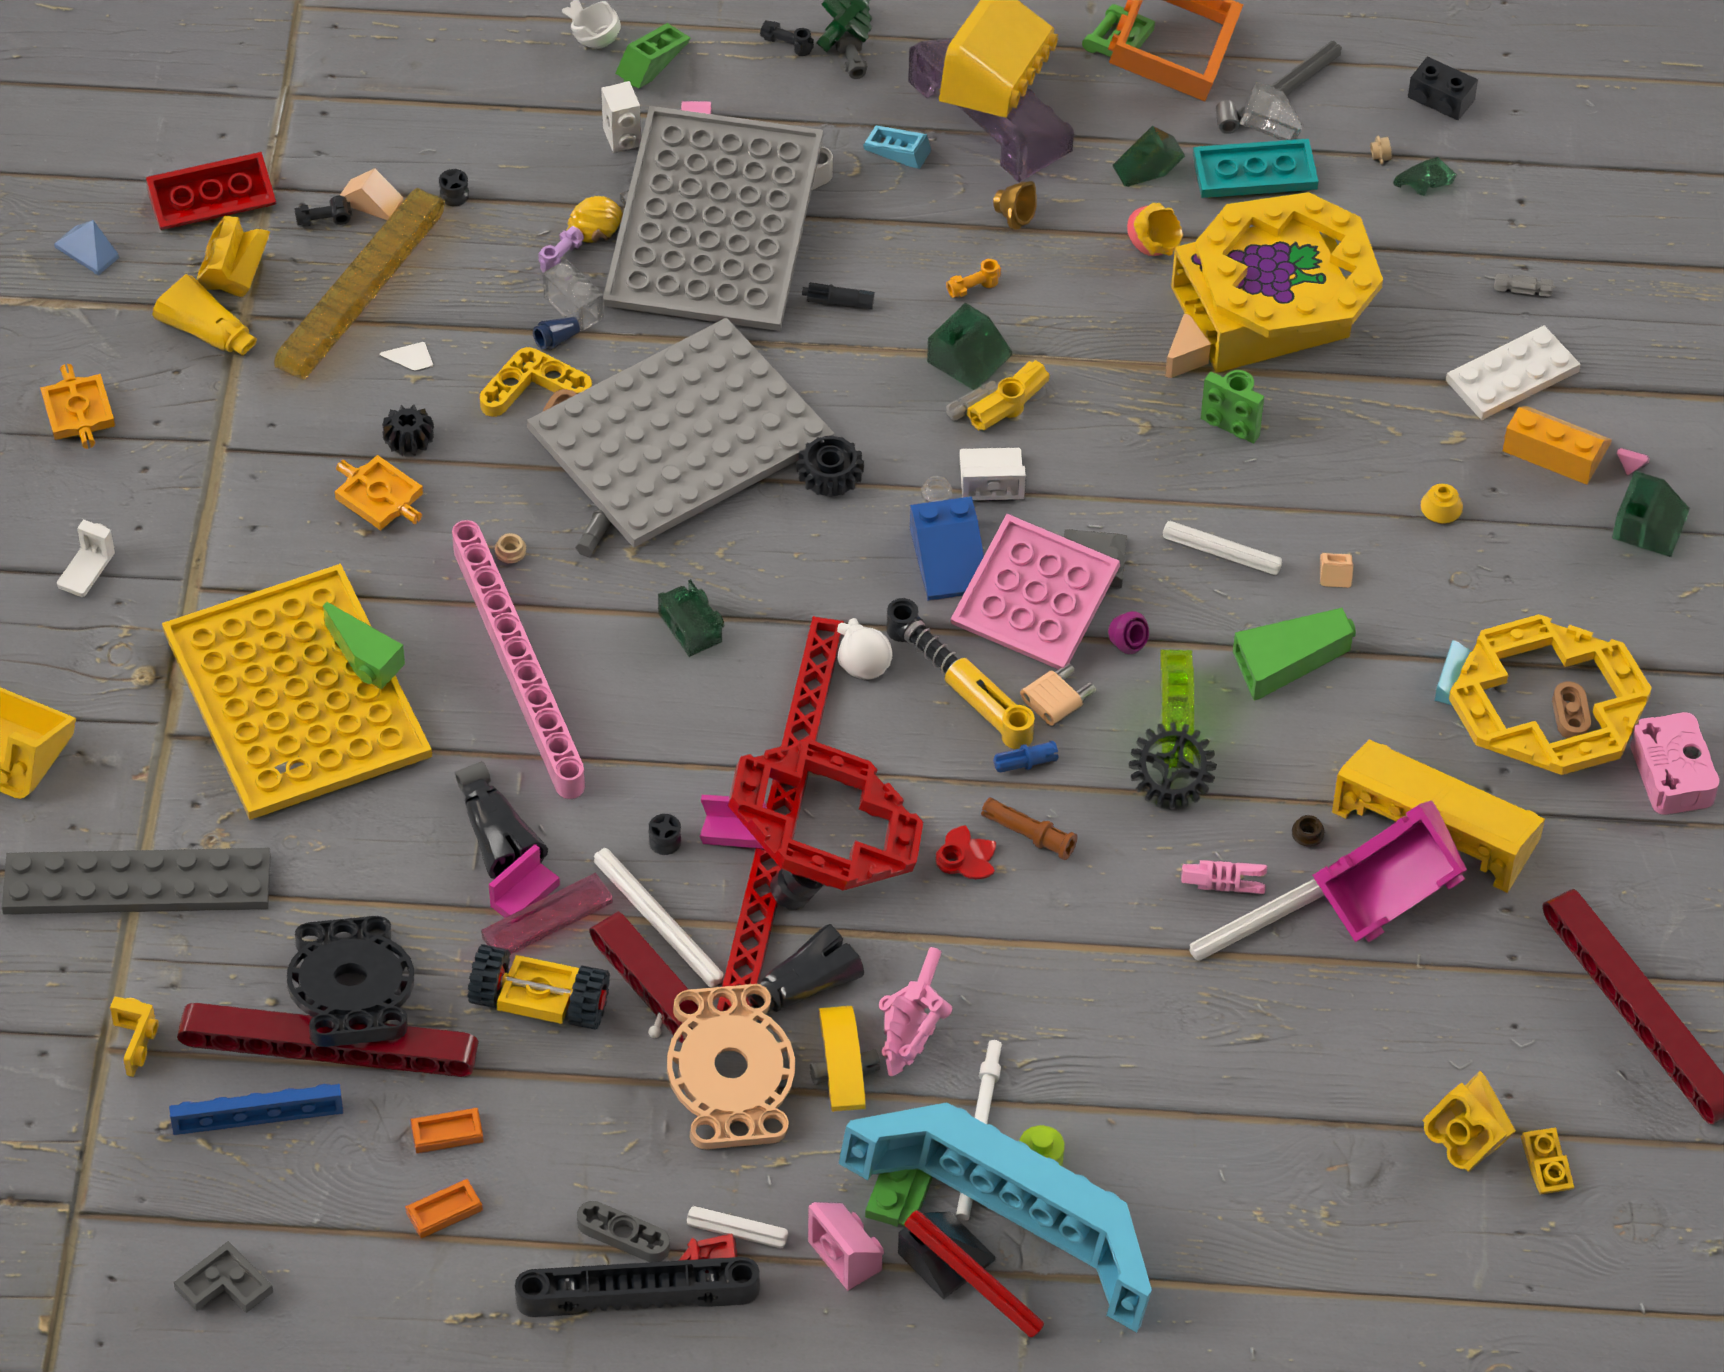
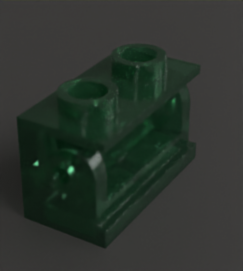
M691 579L688 580V590L685 586H680L666 593L658 594V614L689 657L722 642V628L725 626L723 618L717 610L713 611L705 592L702 589L698 590Z

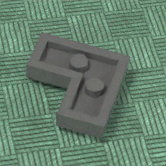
M229 1241L174 1281L175 1290L196 1311L225 1291L247 1313L273 1293L272 1284Z

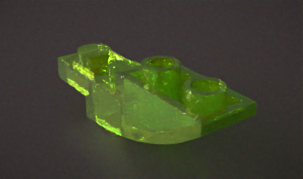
M1160 650V723L1164 725L1166 731H1169L1171 722H1176V731H1181L1183 725L1188 724L1187 734L1192 735L1194 732V668L1192 650ZM1175 742L1162 743L1161 753L1170 752ZM1184 746L1183 756L1194 767V753L1187 746ZM1175 753L1173 760L1170 759V763L1164 762L1169 765V768H1178L1176 761L1178 753Z

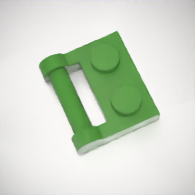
M1111 5L1105 12V18L1093 33L1088 34L1083 39V48L1090 53L1097 51L1111 57L1113 52L1108 50L1114 33L1120 35L1121 32L1115 29L1107 40L1103 39V37L1114 23L1119 22L1122 14L1128 16L1129 12L1124 11V8L1121 6ZM1137 14L1126 44L1139 49L1154 31L1155 21Z

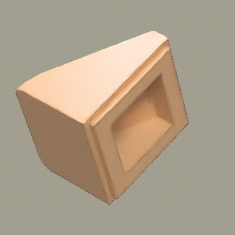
M1320 554L1321 585L1328 587H1351L1353 576L1352 555Z

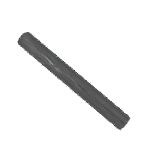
M1330 41L1237 111L1238 121L1243 125L1251 123L1339 57L1342 50L1341 45L1335 41Z

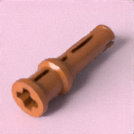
M991 797L986 800L982 807L984 811L981 812V816L1033 840V844L1040 849L1045 847L1057 853L1062 860H1067L1076 846L1077 834L1073 832L1068 834L1055 828L1054 824L1048 820L1042 822L1035 820Z

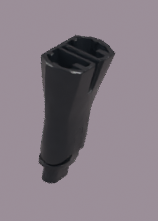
M479 779L463 787L462 791L466 796L464 801L468 817L478 840L483 861L490 878L495 879L534 844L540 848V862L542 863L548 855V847L520 818L508 800L494 786H489L485 779Z
M828 924L816 932L792 956L772 969L758 984L766 987L770 992L771 1003L768 1012L771 1010L778 1012L781 1008L792 1006L820 992L863 977L865 972L858 953L850 944H843L841 934L832 924ZM758 994L748 996V1000L754 1008H761L765 1004L764 999Z

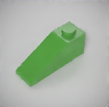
M666 23L628 44L615 74L623 78L624 82L630 81L632 87L639 89L653 81L689 43L691 38Z
M326 602L323 605L325 625L355 674L363 682L383 689L405 665L403 644Z

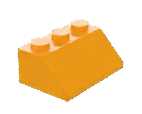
M1523 406L1518 407L1506 428L1502 451L1588 485L1609 448L1612 439L1531 407Z

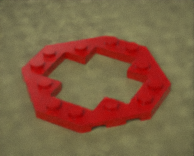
M810 739L801 741L797 747L789 749L784 745L765 750L763 755L753 757L752 754L740 756L736 765L727 806L781 869L820 882L825 886L844 891L912 872L917 863L924 822L916 813L911 814L902 805L904 799L890 783L883 784L876 776L878 769L871 761ZM805 769L813 774L839 781L846 786L861 789L862 793L858 810L864 811L871 816L889 820L884 850L855 840L848 860L789 839L794 818L763 808L769 778L798 788L803 770Z

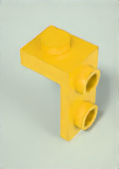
M114 996L110 1006L113 1025L135 1030L124 1056L126 1075L134 1077L138 1066L142 1067L145 1063L147 1044L149 1039L155 1038L159 1021L155 1019L153 1005L142 1003L135 998L125 999Z

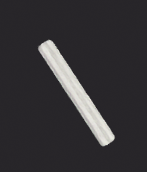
M1168 521L1164 527L1163 537L1165 539L1272 575H1277L1281 569L1282 559L1280 557L1173 521Z

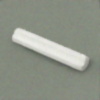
M696 1206L691 1207L687 1216V1225L723 1235L733 1234L735 1238L780 1249L787 1242L788 1230L785 1228Z

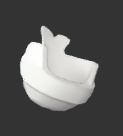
M573 0L570 3L571 8L566 7L562 9V13L572 19L571 30L574 37L582 45L594 49L607 47L615 41L621 29L619 17L607 1L597 2L583 9L579 0Z
M856 618L850 619L848 624H838L837 632L845 635L838 651L839 665L848 674L859 679L871 680L881 676L890 666L893 656L888 638L876 629L863 627Z

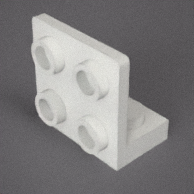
M1020 448L960 449L962 498L972 496V500L1024 499L1026 474L1025 466H1022Z

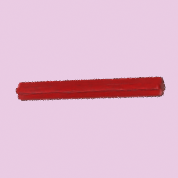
M916 1210L911 1213L904 1223L906 1228L1029 1337H1034L1040 1332L1044 1322L920 1211Z

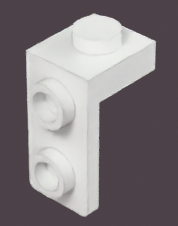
M83 519L77 528L81 548L57 581L59 589L80 597L86 596L115 554L111 530L102 524H94Z

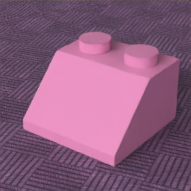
M814 1202L809 1205L808 1242L847 1291L882 1271L883 1248L875 1237L870 1238L864 1231L863 1223L856 1213H850L843 1203Z

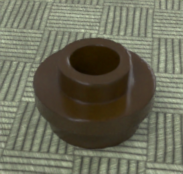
M1302 816L1293 824L1292 837L1300 845L1307 847L1315 846L1324 838V826L1315 816Z

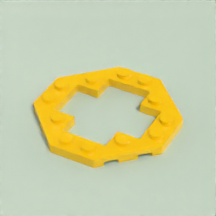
M1310 192L1226 204L1195 243V251L1203 267V276L1207 288L1211 291L1215 312L1267 338L1279 337L1281 332L1297 330L1298 334L1322 330V326L1338 324L1339 327L1352 326L1383 285V277L1361 217ZM1294 219L1340 241L1339 245L1330 255V263L1352 274L1327 305L1300 292L1284 311L1237 288L1247 275L1248 266L1226 255L1251 225L1278 237L1290 221Z
M1540 614L1481 630L1476 645L1468 655L1461 669V674L1451 688L1449 696L1452 706L1476 746L1560 775L1621 758L1652 690V687L1623 642L1614 639L1607 642L1593 637V632L1572 625L1565 628L1551 623L1552 618ZM1552 645L1564 667L1594 659L1617 697L1596 703L1593 706L1592 713L1602 729L1550 744L1536 721L1506 729L1484 692L1485 689L1506 684L1508 681V673L1499 659Z

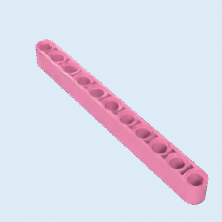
M460 521L452 529L453 549L456 560L557 793L566 799L577 798L585 789L584 767L480 527L473 521Z

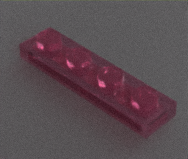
M595 872L482 929V939L487 945L508 949L511 955L613 903L612 894Z

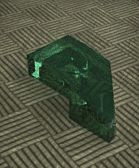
M1436 157L1403 171L1395 177L1393 184L1400 188L1403 185L1412 186L1417 191V194L1425 196L1429 187L1436 188L1453 184L1457 174L1439 157Z

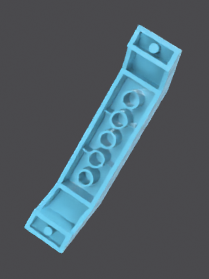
M947 1102L850 1120L847 1124L839 1159L841 1166L866 1180H869L872 1174L918 1168L1096 1268L1109 1303L1106 1316L1137 1333L1141 1327L1152 1289L1128 1205L1116 1194L1099 1188L1086 1177L1074 1174L1060 1166L1054 1159L1040 1155L1031 1150L1025 1143L1015 1141L1001 1133L995 1126L985 1124L972 1117L966 1110L956 1108Z

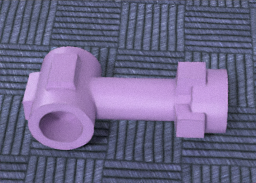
M572 226L567 231L564 230L560 233L561 241L556 246L548 245L541 249L539 252L540 269L544 274H556L561 268L560 258L568 250L578 249L582 245L584 236L578 228Z

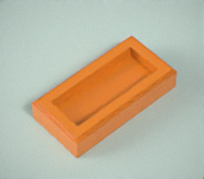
M478 1108L410 1119L416 1154L484 1142Z
M465 1179L407 1205L405 1209L406 1214L422 1239L483 1211V1205L469 1180Z

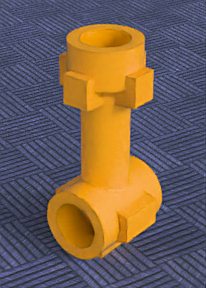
M986 259L981 263V271L964 278L961 275L951 277L946 282L947 291L952 298L967 295V289L979 284L986 288H993L998 284V277L1001 276V267L996 260Z

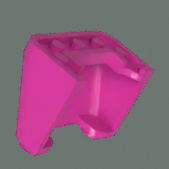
M1432 800L1417 805L1406 813L1407 816L1401 817L1396 823L1348 855L1338 859L1329 868L1326 866L1312 875L1355 942L1363 938L1368 943L1385 932L1382 928L1384 925L1445 885L1450 890L1465 880L1462 874L1467 871L1466 866L1439 810Z

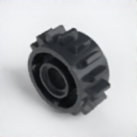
M817 437L811 443H806L805 451H799V460H797L799 481H805V488L807 490L811 489L816 495L829 497L845 495L850 489H855V482L862 481V472H864L862 452L856 451L855 444L850 443L843 437Z

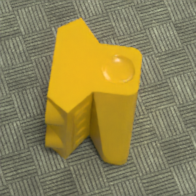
M224 216L213 230L208 241L205 257L197 275V281L206 290L220 289L235 296L244 297L251 287L270 231L254 229L243 232L238 217Z
M1481 1071L1466 1085L1462 1082L1457 1085L1422 1120L1427 1137L1432 1142L1443 1143L1447 1148V1157L1450 1163L1456 1168L1466 1169L1467 1172H1470L1483 1159L1496 1151L1516 1132L1489 1081Z

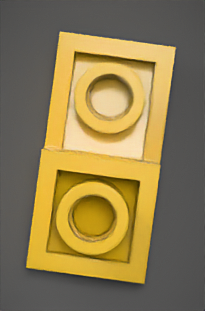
M1556 1127L1523 1132L1521 1135L1523 1148L1540 1195L1574 1189L1567 1155L1562 1154Z

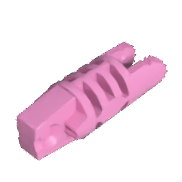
M1200 860V864H1183L1181 881L1182 883L1196 884L1198 889L1264 894L1265 884L1256 881L1240 880V875L1264 876L1267 873V866L1262 864Z

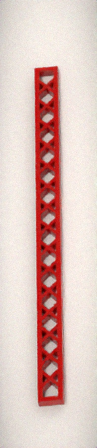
M812 617L781 746L785 745L789 749L797 747L801 741L810 739L817 742L842 634L837 632L838 624L844 623V621ZM817 630L835 633L833 636L822 640L818 636ZM822 653L827 660L816 665L812 658ZM816 678L821 685L810 690L806 683ZM810 703L815 710L804 715L800 708ZM804 728L809 736L798 741L793 734ZM805 769L803 770L798 788L795 787L787 792L781 787L782 783L773 779L766 805L767 809L772 811L784 805L789 809L790 813L786 816L794 818L789 838L792 840L809 771ZM756 848L722 987L758 984L778 902L774 899L771 892L760 897L755 889L764 884H767L770 888L773 877L781 870L778 865L769 870L765 869L761 863L770 859L771 856L762 848ZM760 910L766 918L754 924L748 916ZM754 937L759 945L747 951L742 943ZM747 964L753 972L741 978L735 970ZM719 997L717 1010H729L732 1006L731 1002L725 997ZM747 997V998H746L747 1004H748L750 1007L753 1008L752 1004L749 1002L748 997Z

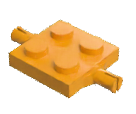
M64 364L60 367L63 376L62 381L54 385L40 387L55 440L80 435L83 448L88 449L87 439L90 448L95 445L92 432L115 427L114 417L101 374L89 377H75L73 366L67 364V373Z
M377 455L369 463L359 468L353 467L344 459L337 464L336 470L348 478L335 491V499L380 531L401 515L413 524H417V521L421 520L422 513L410 505L423 495V486Z

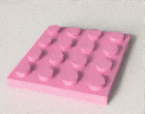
M1006 514L952 615L951 623L1059 670L1070 663L1120 567V561Z

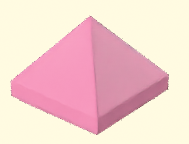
M1623 448L1617 451L1627 476L1649 463L1650 460L1647 455Z

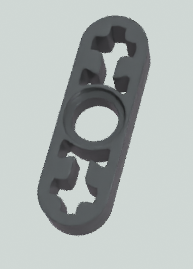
M598 1201L585 1202L577 1211L579 1230L591 1238L648 1262H661L669 1255L670 1238L668 1233L662 1228ZM594 1214L598 1215L599 1220L594 1219L591 1223L587 1222V1217L592 1218ZM604 1225L608 1226L607 1230H604ZM625 1225L632 1228L633 1233L629 1237L620 1238L614 1234V1230L619 1226ZM640 1233H642L643 1239L639 1238ZM655 1241H660V1246L656 1245L653 1249L648 1248V1243L653 1244Z

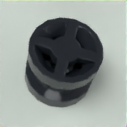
M449 169L440 174V199L444 204L453 207L467 202L469 188L467 187L468 176L465 172L459 169Z
M671 814L656 815L649 822V845L655 853L669 855L675 853L681 846V824L679 819Z

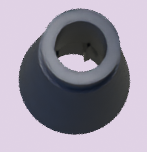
M573 316L540 321L538 326L533 328V337L540 349L552 350L578 334L580 326L577 319Z

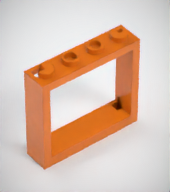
M1127 0L1124 11L1129 13L1128 16L1121 15L1116 28L1121 33L1120 35L1114 33L1108 47V50L1113 52L1109 63L1206 101L1244 4L1234 0H1163L1223 24L1205 72L1202 75L1126 44L1143 0Z

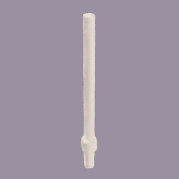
M997 1040L989 1041L986 1059L981 1063L979 1073L981 1085L974 1118L985 1124L988 1121L994 1084L998 1082L1001 1066L998 1063L1002 1043ZM961 1192L956 1218L966 1221L970 1218L973 1199Z

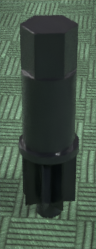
M812 282L809 283V287L802 288V296H807L808 302L873 309L875 292L835 287L832 284L826 285Z

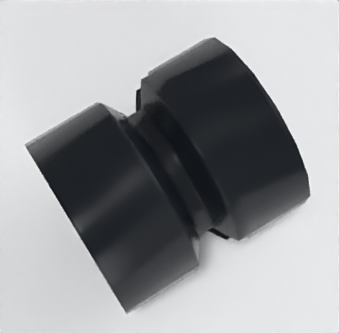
M781 869L773 877L770 885L774 899L781 906L791 910L803 908L823 887V884L792 874L784 869Z

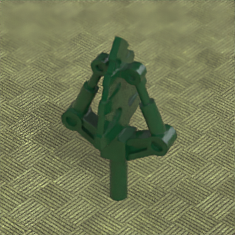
M824 0L822 6L834 19L816 43L825 52H828L836 43L835 40L838 41L847 31L860 41L865 42L869 38L868 32L872 29L870 24L872 17L869 14L870 8L868 6L870 0Z

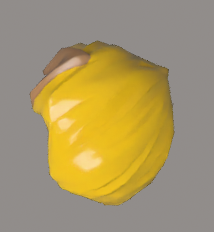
M588 197L576 205L570 214L567 230L572 226L578 228L584 236L582 241L587 243H596L600 237L608 240L621 224L623 211L617 203L607 197Z

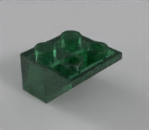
M964 303L928 338L927 362L972 390L980 387L1012 356V350L990 317L967 303Z
M1634 471L1616 516L1612 539L1672 557L1690 508L1664 479Z

